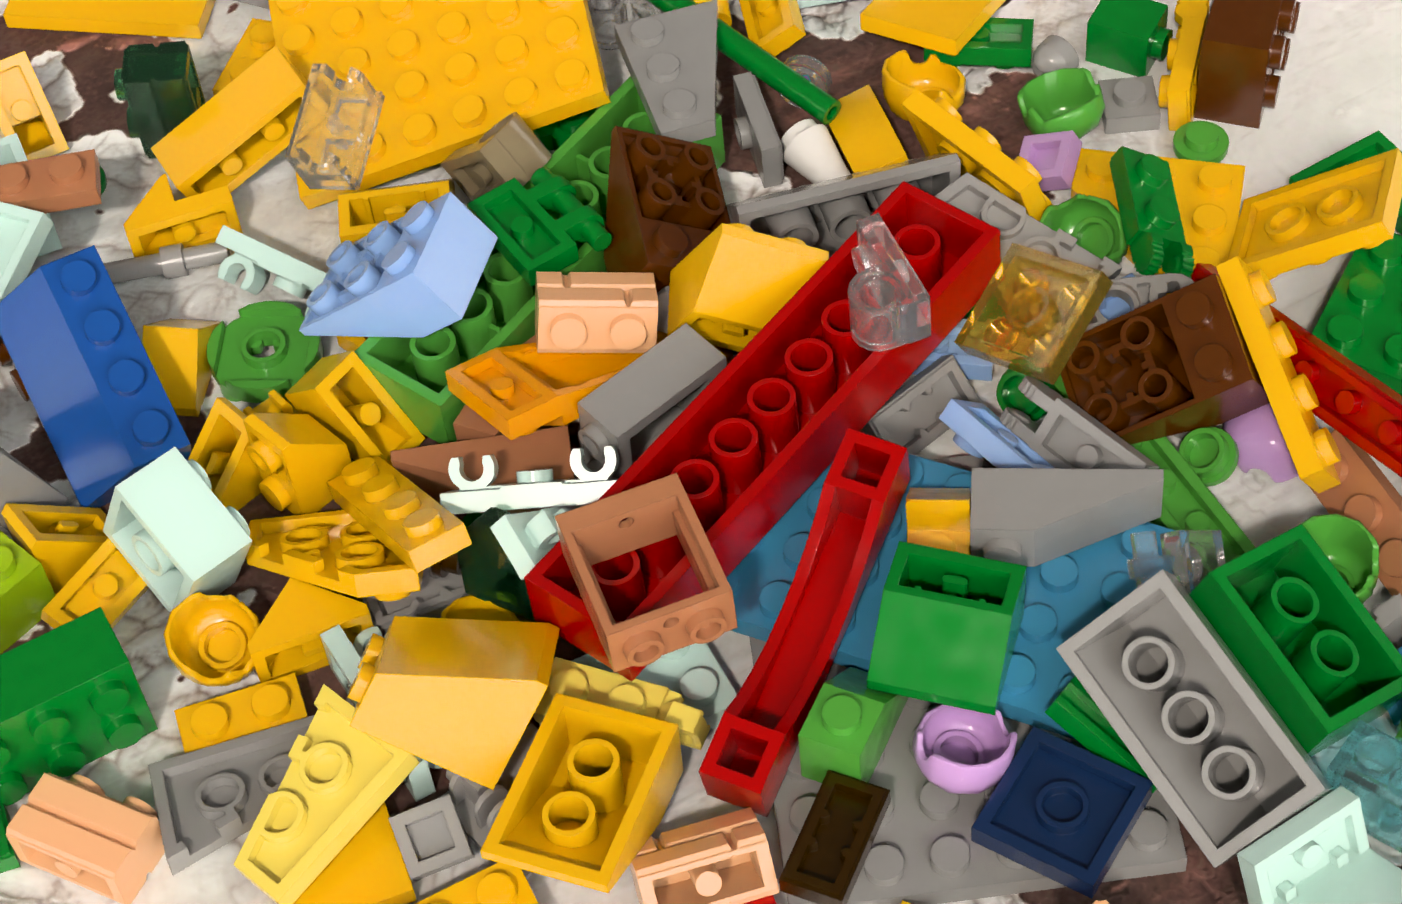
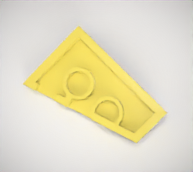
M323 684L314 702L318 710L305 736L298 734L288 754L292 762L277 792L268 794L233 864L243 876L277 904H293L420 763L415 755L350 727L355 707L325 684Z

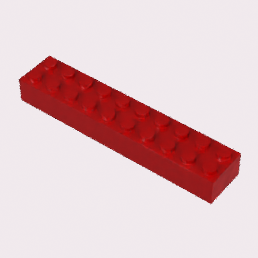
M903 181L599 500L677 473L727 578L831 464L847 428L860 432L1001 277L1000 229ZM677 535L591 566L616 624L703 592ZM559 540L524 577L534 620L559 627L558 636L612 669L564 558ZM632 666L617 673L632 682L646 666Z

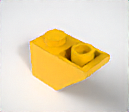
M251 413L243 419L251 444L247 447V453L259 469L262 481L259 483V489L265 499L275 509L282 511L286 508L294 515L317 513L334 499L327 482L341 475L342 469L352 462L346 443L309 414Z

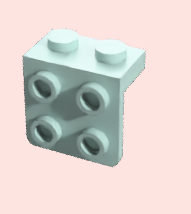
M1343 786L1330 792L1237 853L1248 904H1402V869L1370 848L1360 797Z

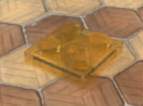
M1012 242L954 342L967 354L1054 385L1113 282L1103 271Z

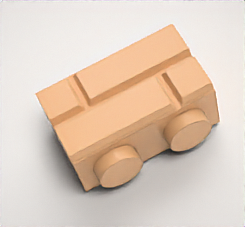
M536 271L535 334L537 353H646L656 345L658 296L654 273L570 272L568 275H563L562 272Z
M50 772L48 774L44 773L28 795V803L22 804L6 827L5 834L19 860L122 904H131L146 882V875L148 872L152 873L165 853L158 815L154 808L132 796H127L123 802L105 796V792L98 784L79 774H74L70 780H66Z
M751 807L662 832L659 838L656 839L650 836L629 865L640 904H743L779 893L768 841Z

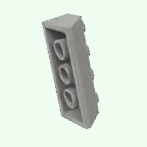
M938 153L810 185H802L769 195L749 198L744 201L727 204L726 206L731 223L745 224L750 226L755 232L778 238L791 237L800 239L808 246L829 251L830 258L903 181L935 196L961 177V161L957 153Z
M1162 569L1056 648L1214 868H1218L1237 856V853L1334 790L1175 575Z

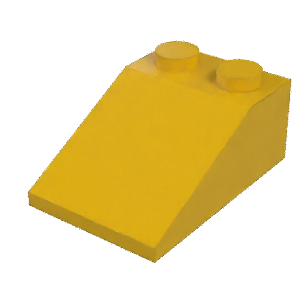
M556 693L480 850L482 858L609 893L661 823L682 775L683 762L679 725Z

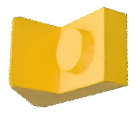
M22 51L0 60V135L3 138L17 133L27 159L33 160L57 155L69 150V147L26 52Z
M166 173L158 178L123 224L134 257L159 253V247L182 243L184 248L213 243L223 225L243 234L228 185L175 201Z
M910 488L906 497L907 543L971 555V488Z

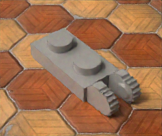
M1025 376L1018 388L1027 399L1047 412L1042 423L1039 425L1032 421L1024 412L1009 407L1004 409L999 418L1006 428L1010 429L1012 433L1027 443L1031 449L1055 468L1159 469L1157 464L1071 400L1063 398L1055 390L1033 377Z

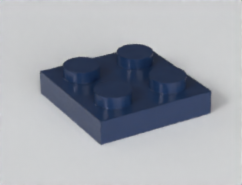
M1033 726L972 825L971 841L1092 899L1151 798L1153 783L1145 777Z

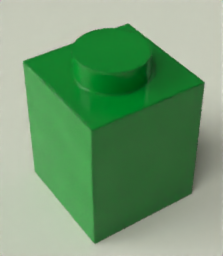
M1100 0L1087 22L1085 61L1137 77L1147 76L1156 59L1161 61L1165 59L1169 40L1173 37V30L1166 28L1168 5L1152 0Z

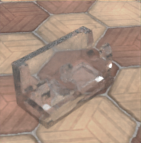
M312 64L285 155L287 161L309 189L359 190L385 96L381 91H376L367 77L354 67L349 69L347 82L339 79L335 75V71L327 64Z

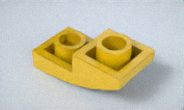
M869 84L838 99L841 103L840 111L828 125L853 173L864 172L909 160Z

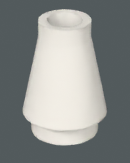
M804 119L794 124L783 135L781 144L782 151L784 152V162L814 184L851 175L825 125L817 124L813 119Z

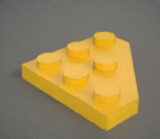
M1081 148L1072 182L1071 198L1076 194L1095 196L1110 201L1119 211L1109 163L1111 157L1116 152ZM1159 157L1169 163L1186 244L1192 246L1193 249L1192 258L1195 259L1193 271L1197 263L1212 264L1216 267L1227 261L1239 220L1245 166ZM1129 245V246H1128V250H1127V254L1125 255V257H1126L1132 264H1135V263H1133V260H1132V255H1131V250H1130V245ZM1162 266L1161 268H1159L1158 273H1155L1154 275L1165 274V272H1163Z
M345 510L250 520L249 537L253 541L246 555L248 565L356 598L374 596L379 601H396L409 596L411 592L421 591L424 570L416 573Z

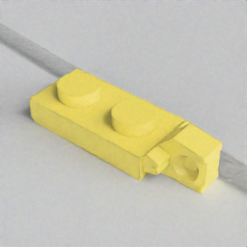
M555 657L553 660L549 685L533 714L535 721L541 724L555 694L559 693L678 724L681 745L698 750L702 749L711 728L710 725H707L702 710L684 705L682 694L672 691L668 687L639 679H634L631 682L620 674Z

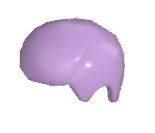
M1270 403L1223 423V430L1232 436L1238 446L1239 460L1237 465L1244 473H1247L1250 469H1260L1267 472L1276 483L1285 482L1299 476Z
M940 704L922 716L913 737L912 748L918 767L931 783L947 793L979 794L997 785L1014 757L1017 733H1009L999 710H996L995 715Z

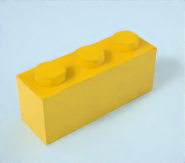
M274 46L150 149L176 188L186 197L228 185L231 193L330 111L303 74Z

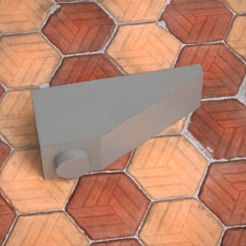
M972 468L971 555L1035 567L1160 518L1162 514L1163 469Z

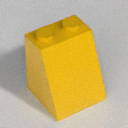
M394 616L384 637L375 633L372 634L357 667L359 671L347 698L357 702L349 726L494 790L549 685L560 628L543 622Z

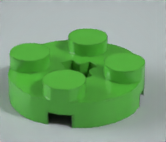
M263 301L249 304L238 310L239 318L230 322L226 327L224 321H222L211 333L207 344V359L212 375L218 383L223 396L230 401L262 403L269 398L268 393L273 389L288 401L284 394L324 357L321 336H304L299 331L305 317H303L301 309L293 304L281 301ZM265 346H274L275 353L268 357L258 358L253 356L261 354Z

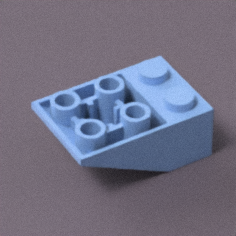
M451 192L429 203L425 200L420 201L405 216L391 223L382 221L367 236L353 243L350 240H346L332 251L326 261V266L329 267V270L323 282L313 290L307 299L306 305L309 307V310L299 331L304 336L424 338L463 318L498 237Z

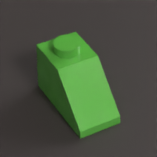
M853 667L824 682L798 734L801 776L822 783L827 771L831 770L869 783L909 697L868 689V672Z

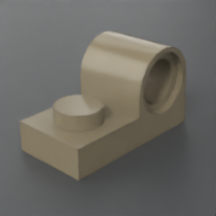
M513 112L495 124L476 143L454 151L441 163V166L472 201L514 177L524 186L537 169L544 167L551 159L552 154L517 112Z

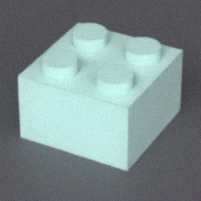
M173 447L115 486L103 528L106 536L169 613L184 599L196 592L206 595H218L234 584L253 541L249 537L250 529L243 516L234 507H225L212 492L210 478L202 466L193 459L187 461L176 447Z

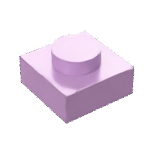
M1073 130L1027 135L1023 138L1019 156L1031 163L1041 175L1042 180L1039 182V186L1042 192L1071 189L1082 142Z

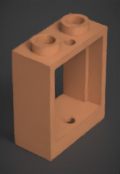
M677 473L554 516L564 558L614 673L632 666L649 665L658 660L662 655L695 643L704 644L714 641L723 633L738 628L733 591ZM677 535L703 592L616 624L591 566Z

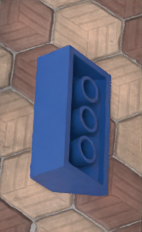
M95 245L40 266L0 302V336L80 507L99 508L111 503L116 485L173 447H176L184 458L188 460L191 453V444Z

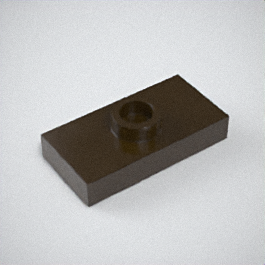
M828 770L779 878L780 891L817 904H847L891 802L890 790Z

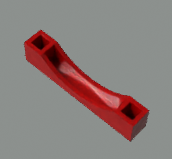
M847 428L824 481L810 533L779 616L752 671L736 697L724 711L699 769L707 795L744 809L751 807L754 813L768 817L799 744L798 734L826 680L911 479L907 447Z

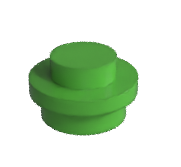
M1208 121L1186 123L1178 128L1173 138V150L1178 159L1220 163L1227 155L1229 148V137L1225 130L1217 124Z
M1217 427L1198 428L1191 431L1184 437L1179 447L1180 455L1206 487L1215 486L1227 480L1238 464L1239 450L1235 440L1226 431Z

